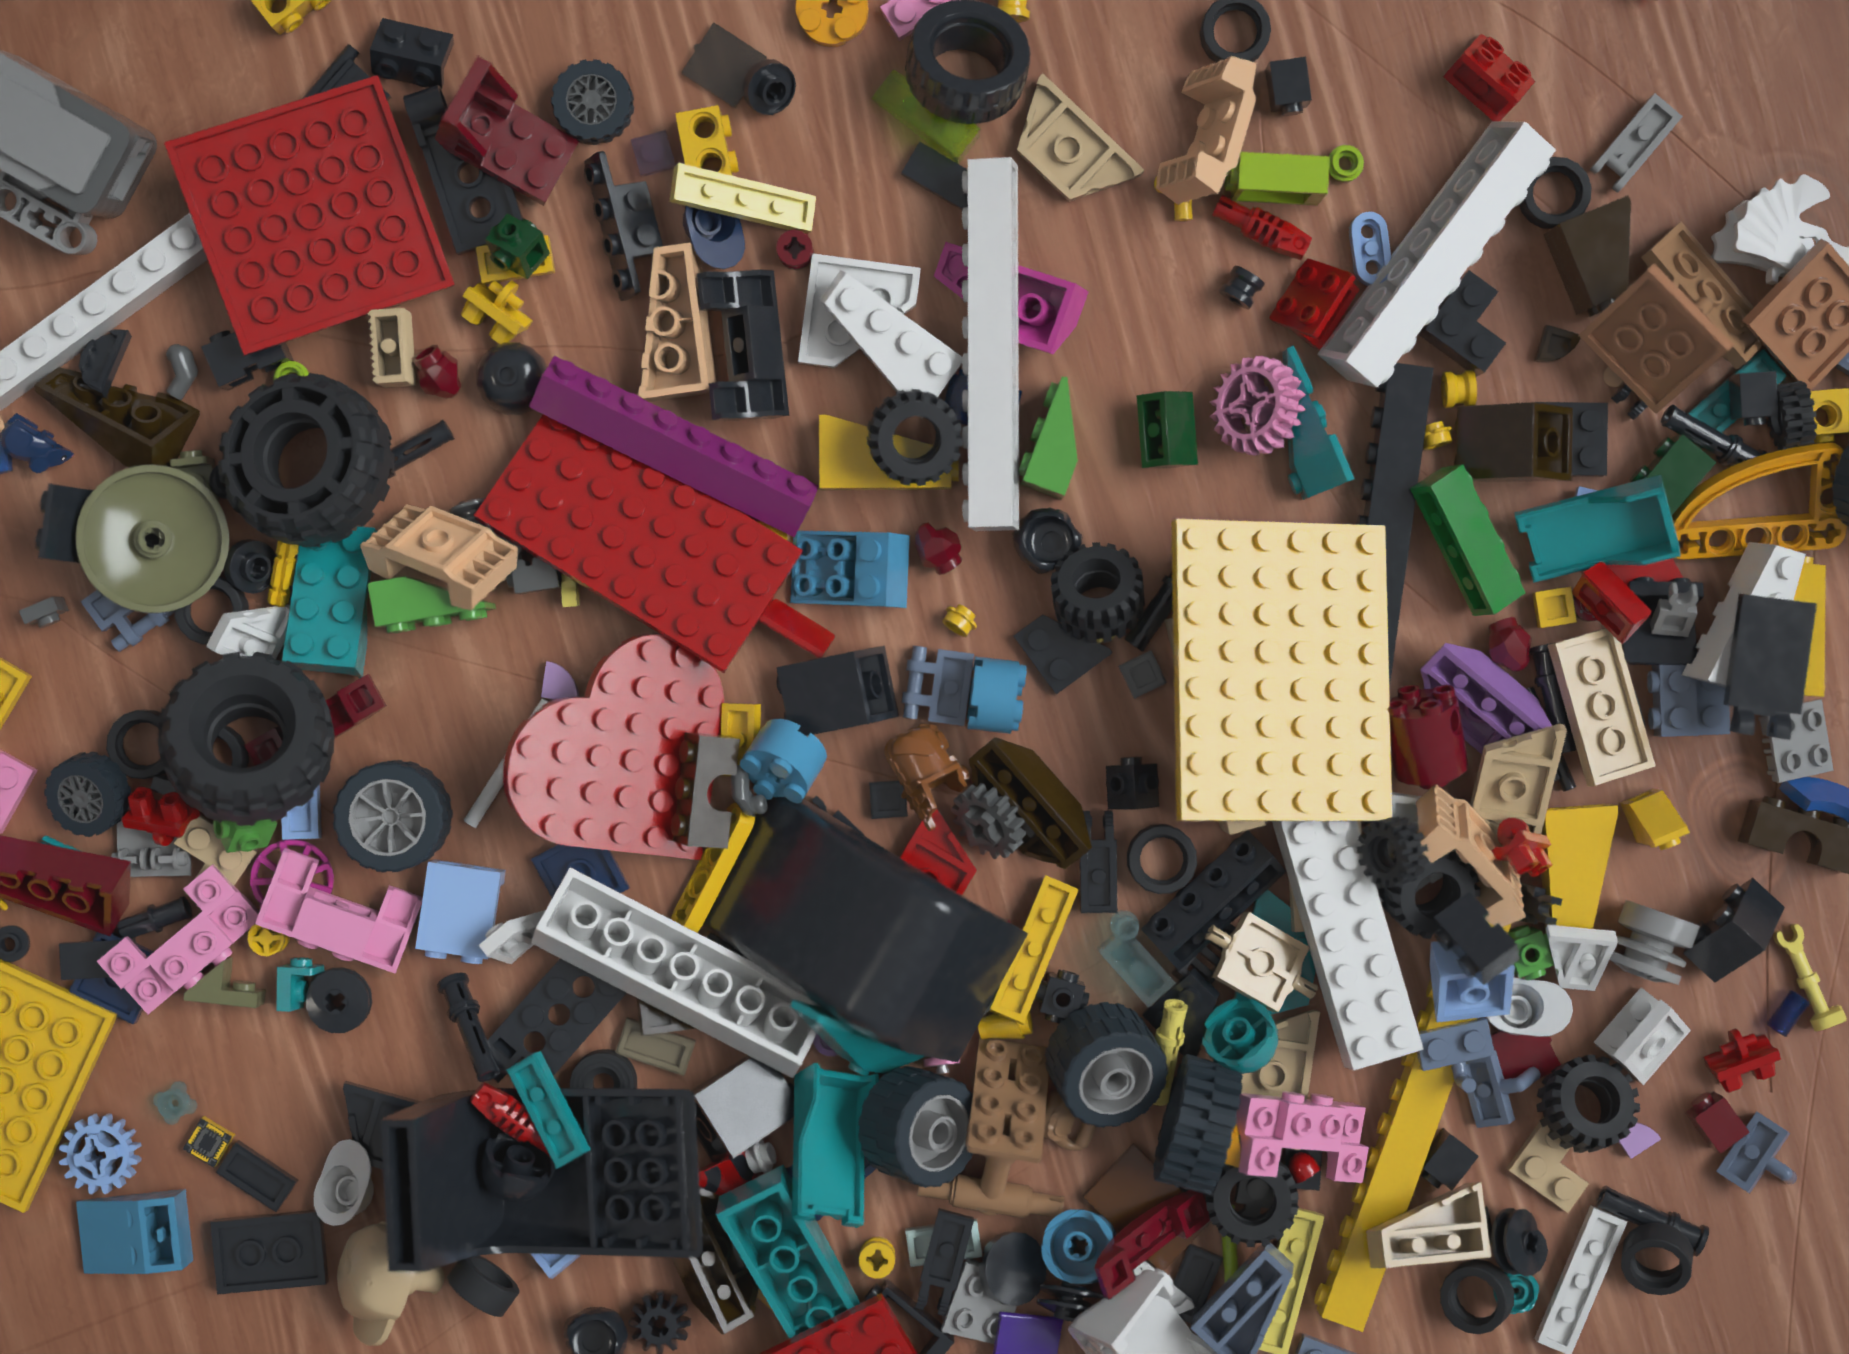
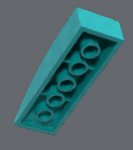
M781 1165L719 1196L716 1216L790 1339L861 1303L816 1219L813 1218L808 1221L792 1218L793 1180L785 1166Z

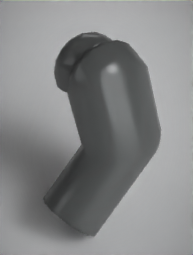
M173 344L167 349L166 357L171 362L175 377L166 389V392L182 401L197 377L198 368L192 352L186 346Z

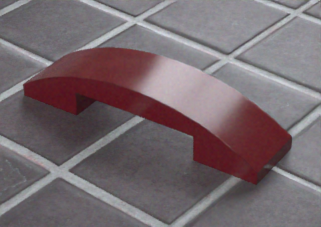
M370 674L337 691V694L325 700L332 718L334 739L387 706ZM274 727L244 745L255 766L264 763L278 751L283 741V732L280 727Z
M1188 1190L1163 1201L1130 1222L1107 1244L1094 1266L1105 1299H1112L1135 1281L1133 1270L1176 1236L1188 1239L1211 1221L1203 1193Z

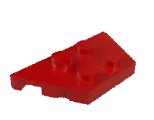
M937 808L932 813L936 828L928 831L924 825L925 823L921 820L900 858L958 894L963 895L977 869Z

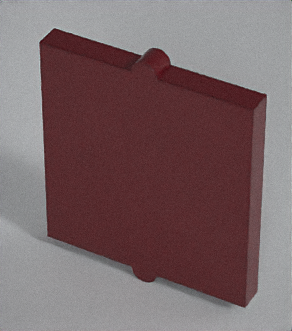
M1502 1030L1491 1034L1493 1047L1497 1052L1504 1079L1516 1078L1530 1067H1536L1540 1071L1541 1078L1561 1065L1550 1044L1552 1039L1549 1036L1511 1035Z

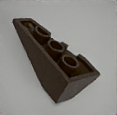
M58 367L34 385V390L119 462L129 468L141 465L170 467V459H178L200 416V410L171 395L158 392L156 397L138 393L136 386L125 384L123 389L111 386L105 399L90 390L83 381L81 372Z

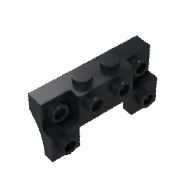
M758 269L697 273L700 310L721 311L729 379V382L718 381L709 383L712 420L739 421L744 419H775L789 416L774 271Z

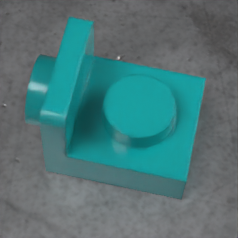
M298 957L290 958V964L277 967L276 1011L291 1012L303 1008L309 988L307 981H305V976L324 972V965L313 964V958Z

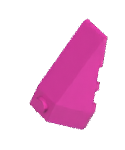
M945 242L934 277L963 299L962 283L963 280H968V266L963 264L962 247ZM1018 265L1019 343L1053 355L1077 326L1088 291L1076 283Z

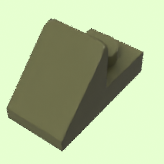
M233 957L222 961L200 979L197 984L184 993L183 1000L257 1008L265 1004L266 989L255 988L256 983L250 981H233V986H230Z

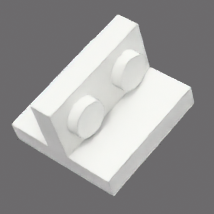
M1640 988L1597 1037L1594 1043L1623 1066L1632 1077L1644 1085L1691 1030L1669 1005L1661 999L1658 1001L1643 988Z

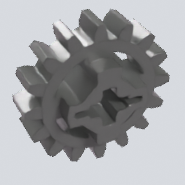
M972 784L954 799L955 805L951 808V811L957 817L953 819V823L961 826L962 830L959 832V835L967 836L970 847L979 846L980 854L984 855L989 851L993 859L1000 855L1003 858H1007L1023 843L1022 838L1026 835V831L1020 827L1025 823L1024 819L1016 817L1015 813L1019 809L1017 806L1010 807L1008 796H997V789L994 787L987 791L984 784H980L978 787Z

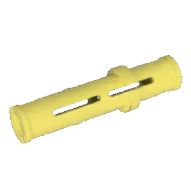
M1168 999L1164 1002L1162 1022L1155 1034V1040L1167 1059L1168 1074L1166 1075L1167 1082L1165 1088L1154 1105L1163 1106L1169 1102L1179 1047L1183 1045L1185 1039L1183 1025L1188 1005L1178 999Z

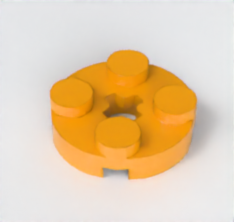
M796 0V16L801 29L813 42L826 47H839L852 40L855 36L857 37L863 31L868 19V1L836 0L837 5L843 8L841 13H835L833 18H828L827 12L822 9L823 4H829L830 0Z

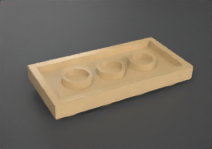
M1606 628L1548 645L1587 787L1603 784L1655 767L1621 643Z

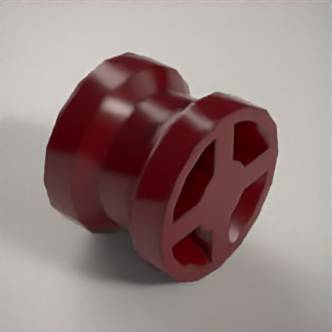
M795 229L783 233L777 241V254L784 266L789 269L799 270L809 265L814 250L811 239L806 233Z

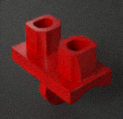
M138 787L128 797L130 810L123 816L122 823L124 828L151 833L155 844L168 846L172 843L174 837L181 838L185 834L188 824L192 820L198 819L200 813L198 809L186 805L178 793L170 792L165 794L160 800H155L151 788Z
M1507 818L1499 824L1497 838L1503 847H1495L1491 850L1496 860L1510 862L1516 874L1528 872L1532 877L1540 875L1553 866L1544 851L1552 845L1546 835L1530 832L1528 825L1519 818Z
M1736 1028L1728 1031L1730 1042L1720 1045V1051L1703 1057L1706 1067L1728 1093L1741 1089L1743 1086L1741 1074L1751 1071L1757 1080H1765L1775 1076V1062L1781 1060L1779 1050L1771 1045L1765 1034L1756 1037L1752 1033L1742 1037Z

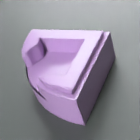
M546 661L541 697L549 699L579 697L578 688L572 676L562 666Z
M1636 1123L1634 1127L1629 1128L1631 1133L1626 1138L1619 1140V1144L1626 1155L1632 1159L1661 1140V1138L1651 1128L1644 1124Z

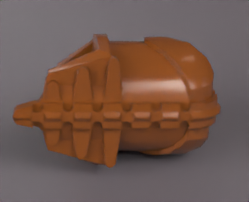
M921 723L918 727L910 728L907 732L897 735L894 739H890L885 745L884 755L893 772L896 773L900 784L904 787L901 797L903 799L906 798L910 804L909 808L911 810L914 809L918 818L925 823L924 825L927 830L931 831L936 828L932 813L937 809L931 790L944 783L951 790L961 792L967 788L966 781L969 779L970 774L965 765L958 763L955 755H948L945 749L949 747V743L942 731L940 732L938 727L933 724Z

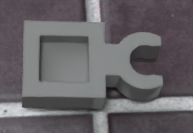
M1671 583L1668 587L1669 600L1659 599L1650 622L1651 634L1688 637L1697 616V586L1691 584L1688 592L1678 593L1677 583Z

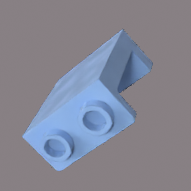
M436 859L429 861L415 949L425 950L424 956L446 959L447 954L460 955L461 961L465 963L482 964L483 959L488 960L490 957L486 956L479 947V944L487 939L485 937L486 933L495 926L500 886L504 884L506 870Z

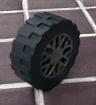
M593 59V61L581 60L578 64L568 66L564 73L561 72L558 76L559 80L552 89L554 93L553 97H551V104L554 109L555 118L566 133L578 139L581 143L586 144L588 142L592 143V145H600L601 142L608 143L613 141L612 139L616 136L622 135L625 127L631 123L630 118L634 114L635 108L633 105L634 96L624 75L608 62L605 64L601 60Z
M81 752L55 767L45 782L47 786L44 789V795L47 798L46 805L53 814L52 817L61 824V827L72 831V834L77 836L91 837L94 834L96 836L100 835L119 823L129 811L128 797L131 793V786L128 785L126 774L122 773L120 766L116 762L113 763L109 760V757L98 755L97 752Z

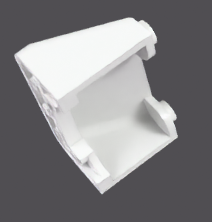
M1158 1268L1154 1271L1144 1270L1135 1276V1281L1110 1300L1103 1298L1079 1314L1068 1327L1069 1333L1085 1354H1218L1199 1336L1191 1332L1169 1302V1299L1175 1294V1290L1172 1287L1173 1280L1168 1274Z

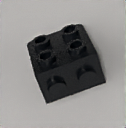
M1639 577L1629 581L1627 586L1651 610V614L1633 635L1622 644L1627 664L1687 665V663H1693L1697 655L1695 621L1688 637L1651 634L1650 622L1659 599L1669 600L1668 587L1671 583H1677L1678 593L1688 592L1691 584H1695L1698 593L1697 605L1704 597L1703 582H1691L1688 578H1674L1668 582L1654 581L1651 577Z

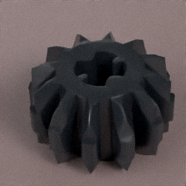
M658 1290L656 1301L651 1295L646 1293L642 1298L644 1305L634 1304L632 1311L637 1316L630 1318L629 1326L639 1328L632 1335L634 1341L642 1338L646 1339L642 1347L644 1351L650 1348L651 1343L656 1344L657 1354L663 1353L665 1343L669 1349L674 1351L678 1347L677 1339L683 1341L687 1339L688 1333L684 1328L691 1325L692 1319L682 1316L688 1310L686 1303L675 1306L678 1298L677 1294L673 1293L669 1301L664 1300V1291ZM659 1315L666 1318L662 1328L654 1325Z

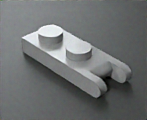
M1654 93L1593 164L1590 171L1596 174L1606 164L1620 176V179L1612 187L1618 193L1683 116Z

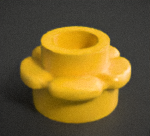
M1443 421L1426 425L1423 443L1424 450L1435 449L1451 443L1453 440L1450 432L1453 428L1451 426L1444 427Z
M958 604L956 608L950 606L946 608L947 614L942 621L952 632L959 636L967 637L972 629L976 630L977 625L973 621L976 616L967 607Z

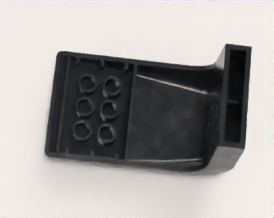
M786 797L766 799L767 810L764 814H755L754 826L702 927L837 1019L874 1040L906 1053L958 1062L1028 933L1001 916L948 888L807 800L803 799L801 803H794Z
M497 1088L510 1094L523 1104L516 1088ZM560 1088L591 1150L557 1169L555 1167L554 1174L547 1187L540 1195L526 1202L502 1200L492 1194L484 1185L480 1173L483 1150L490 1137L491 1140L496 1138L498 1132L503 1130L491 1123L471 1103L470 1098L476 1090L441 1094L381 1119L389 1271L425 1272L466 1258L501 1253L699 1257L703 1252L696 1107L693 1092L687 1089Z

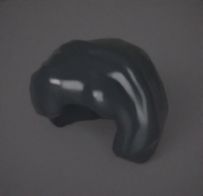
M1050 507L1029 511L1019 520V530H1014L1012 533L1014 547L1019 557L1037 574L1053 571L1059 560L1065 561L1064 554L1068 551L1077 552V546L1083 543V535L1075 528L1069 515L1061 509Z
M590 1307L567 1318L565 1321L563 1336L566 1339L565 1344L571 1349L572 1354H624L627 1346L628 1332L624 1321L615 1310L605 1307Z

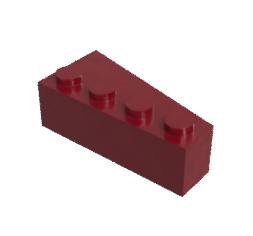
M0 835V898L111 936L129 905L131 861Z

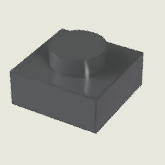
M54 596L19 610L24 624H38L39 628L59 622V615L69 611L64 597Z

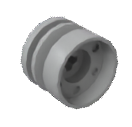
M1626 900L1618 922L1630 929L1632 933L1630 938L1617 936L1618 944L1626 946L1624 955L1614 951L1610 960L1623 971L1656 983L1663 982L1679 985L1682 976L1667 971V965L1670 962L1685 968L1687 962L1672 953L1674 946L1692 949L1700 926Z

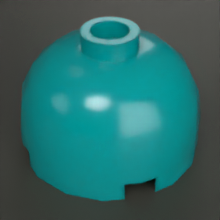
M1249 998L1250 1002H1239L1237 999H1232L1216 1007L1206 1020L1205 1027L1207 1031L1205 1039L1202 1036L1203 1045L1214 1062L1243 1074L1256 1072L1265 1067L1274 1057L1278 1046V1029L1271 1014L1265 1006Z

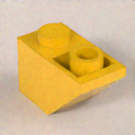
M1651 789L1620 802L1637 843L1648 845L1651 848L1659 846L1660 850H1665L1680 844L1681 840L1679 837L1690 833L1663 790Z

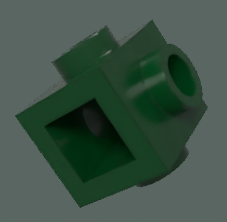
M508 213L499 224L492 227L485 239L491 253L490 259L498 268L503 271L509 269L526 279L534 273L550 254L542 231L538 230L529 220H519Z

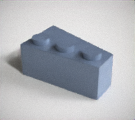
M1272 1243L1265 1246L1261 1244L1193 1316L1190 1329L1218 1354H1257L1293 1276L1294 1264Z

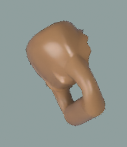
M1058 1091L1049 1092L1046 1102L1044 1138L1053 1140L1057 1145L1066 1150L1081 1151L1087 1148L1096 1130V1126L1082 1123L1075 1141H1070L1067 1137L1071 1133L1070 1129L1075 1121V1117L1066 1107Z

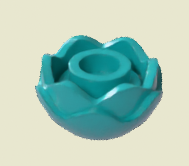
M1504 1272L1509 1277L1512 1287L1518 1288V1292L1514 1293V1306L1510 1314L1531 1310L1535 1306L1539 1293V1285L1533 1276L1511 1275ZM1493 1289L1494 1299L1498 1304V1299Z

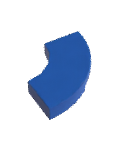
M1803 777L1782 782L1779 788L1781 792L1804 811H1824L1849 822L1848 787L1814 777Z

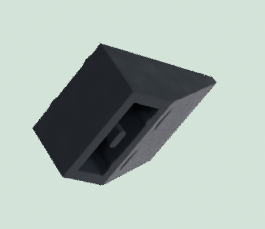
M48 483L47 491L43 492L40 502V509L44 513L43 526L38 529L35 540L36 549L39 550L38 558L80 563L76 551V526L80 512L94 490Z

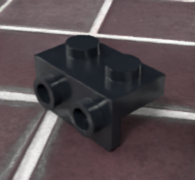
M382 18L370 47L371 72L373 75L386 79L403 81L421 87L439 85L442 89L444 85V68L454 45L453 34Z

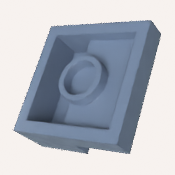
M1652 665V671H1649L1647 675V688L1649 693H1653V708H1649L1648 724L1650 729H1654V736L1730 734V706L1723 704L1725 687L1683 676L1682 673L1686 665Z

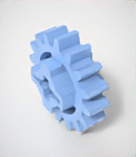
M96 1113L88 1117V1123L81 1119L74 1123L76 1130L70 1129L65 1132L64 1136L70 1142L59 1146V1150L67 1153V1157L60 1160L59 1164L69 1165L70 1170L64 1175L66 1179L74 1175L78 1178L75 1188L79 1189L83 1185L88 1184V1192L93 1194L101 1186L103 1193L107 1194L113 1190V1184L119 1189L127 1184L124 1177L131 1178L137 1173L131 1165L141 1162L142 1158L135 1155L134 1150L142 1145L141 1142H132L131 1137L136 1133L135 1129L127 1132L123 1129L126 1122L125 1119H121L114 1124L112 1123V1114L104 1115L100 1121ZM109 1133L112 1134L117 1140L109 1136ZM87 1134V1137H85L86 1145L82 1150L78 1151L82 1138ZM95 1150L105 1151L106 1157L96 1156ZM119 1157H123L119 1169L114 1174L116 1160Z

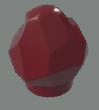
M438 345L427 347L413 358V362L417 366L420 387L426 394L443 398H452L458 394L461 383L458 377V360L446 351H441Z
M929 522L922 523L915 533V546L924 567L934 568L938 575H942L953 570L962 562V558L959 555L961 544L958 534L947 527L935 530Z
M1515 617L1505 618L1488 626L1490 633L1489 654L1492 661L1505 666L1511 671L1518 672L1523 670L1530 662L1529 651L1532 637L1521 625H1518Z

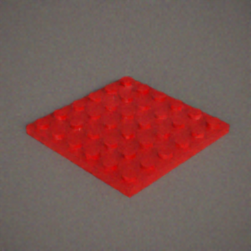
M378 75L164 142L243 356L366 316L370 310L387 309L455 285Z

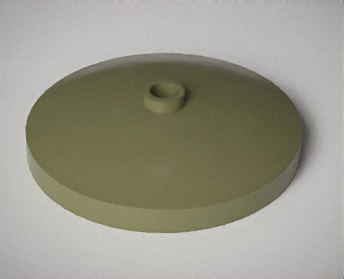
M141 465L115 473L98 485L90 494L80 512L76 526V551L84 574L94 588L105 598L116 605L132 611L152 614L165 613L193 603L214 585L227 560L229 530L226 517L219 502L199 480L172 467ZM148 534L157 536L159 540L158 545H155L153 548L148 547L144 540L145 536Z

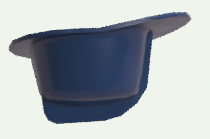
M685 206L683 227L691 240L696 255L713 268L727 269L735 266L742 259L745 251V238L740 219Z

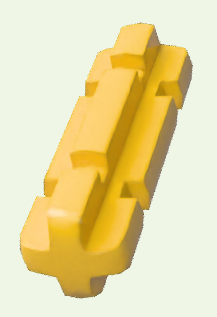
M281 541L277 542L276 554L278 555L274 559L270 581L272 588L269 589L267 597L270 605L285 607L289 602L291 592L289 586H292L296 565L295 555L298 554L299 545L286 544Z

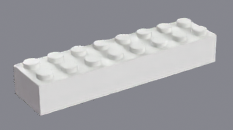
M1492 121L1393 252L1388 264L1383 266L1375 276L1377 278L1374 283L1366 288L1317 355L1348 381L1377 388L1380 384L1385 383L1394 372L1393 366L1399 358L1413 348L1417 340L1416 336L1423 326L1432 322L1437 316L1438 306L1444 298L1458 288L1461 283L1460 277L1466 269L1480 259L1483 254L1482 248L1490 237L1495 236L1503 228L1505 217L1511 209L1518 206L1525 199L1528 193L1526 189L1532 181L1546 171L1550 164L1549 159L1556 149L1526 122ZM1388 274L1387 280H1385L1384 282L1380 283V282L1385 278V276Z
M1272 821L1343 1066L1354 1071L1424 1050L1376 885L1371 882L1373 876L1366 877L1363 871L1367 867L1366 865L1360 866L1358 861L1363 859V854L1357 853V847L1362 846L1363 843L1358 841L1361 834L1357 821Z
M569 868L535 929L531 941L532 944L791 1078L794 1077L817 1034L790 1007L793 1000L817 1004L754 962L572 868Z

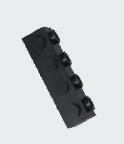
M1247 830L1239 838L1232 841L1229 847L1216 860L1205 866L1203 871L1190 884L1179 890L1176 896L1163 909L1152 915L1141 930L1180 971L1211 942L1205 939L1206 933H1210L1208 929L1212 925L1223 931L1287 871Z

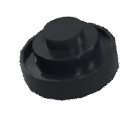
M765 59L757 62L748 70L743 80V96L748 105L755 111L763 115H773L781 112L790 104L795 95L796 81L794 74L786 65L777 60Z
M253 539L241 540L228 551L227 560L224 565L225 577L229 584L239 591L251 594L262 592L270 586L274 559L277 556L274 550L265 542Z

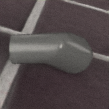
M737 765L736 776L731 775V796L745 815L754 817L755 814H764L767 810L766 798L761 794L756 796L752 794L749 789V773L744 771L740 765Z

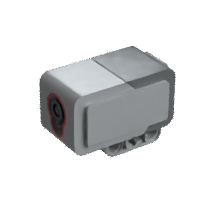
M0 50V217L64 253L87 255L97 245V234L94 228L89 225L93 216L116 218L125 211L155 155L157 140L154 134L146 128L25 59ZM13 192L17 202L16 206L9 211L5 206V198L8 193ZM50 198L51 200L67 208L68 212L48 202L45 199ZM43 213V217L46 220L59 225L56 228L42 226L43 222L38 219L39 215ZM77 228L81 232L82 240L79 246L74 248L70 243L69 236Z

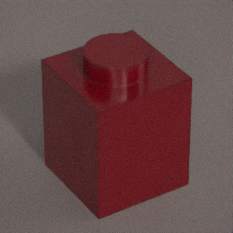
M1716 1092L1701 1094L1692 1101V1108L1685 1112L1708 1146L1720 1154L1750 1133L1725 1097Z

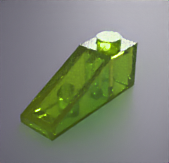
M894 69L871 98L931 146L957 164L962 161L980 137L981 129L975 124L951 122L929 112L913 96L906 77Z

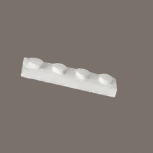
M1590 1205L1534 1339L1538 1343L1564 1354H1572L1627 1224L1626 1220Z

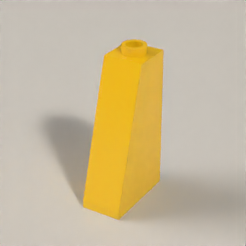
M819 415V488L821 491L951 490V481H959V462L955 460L951 465L953 469L948 474L946 472L939 476L940 480L934 483L931 480L925 482L926 485L917 486L913 483H910V486L901 484L898 480L894 481L881 471L870 454L866 437L869 433L867 426L828 415ZM893 435L895 449L906 458L921 457L933 446Z
M1805 556L1794 600L1817 603L1804 696L1824 697L1826 565L1813 564L1814 558Z
M1596 804L1547 808L1541 835H1546L1552 844L1544 851L1553 866L1541 873L1542 888L1546 889L1545 894L1563 899L1561 906L1552 904L1549 908V916L1557 919L1556 926L1593 929L1618 817V805Z

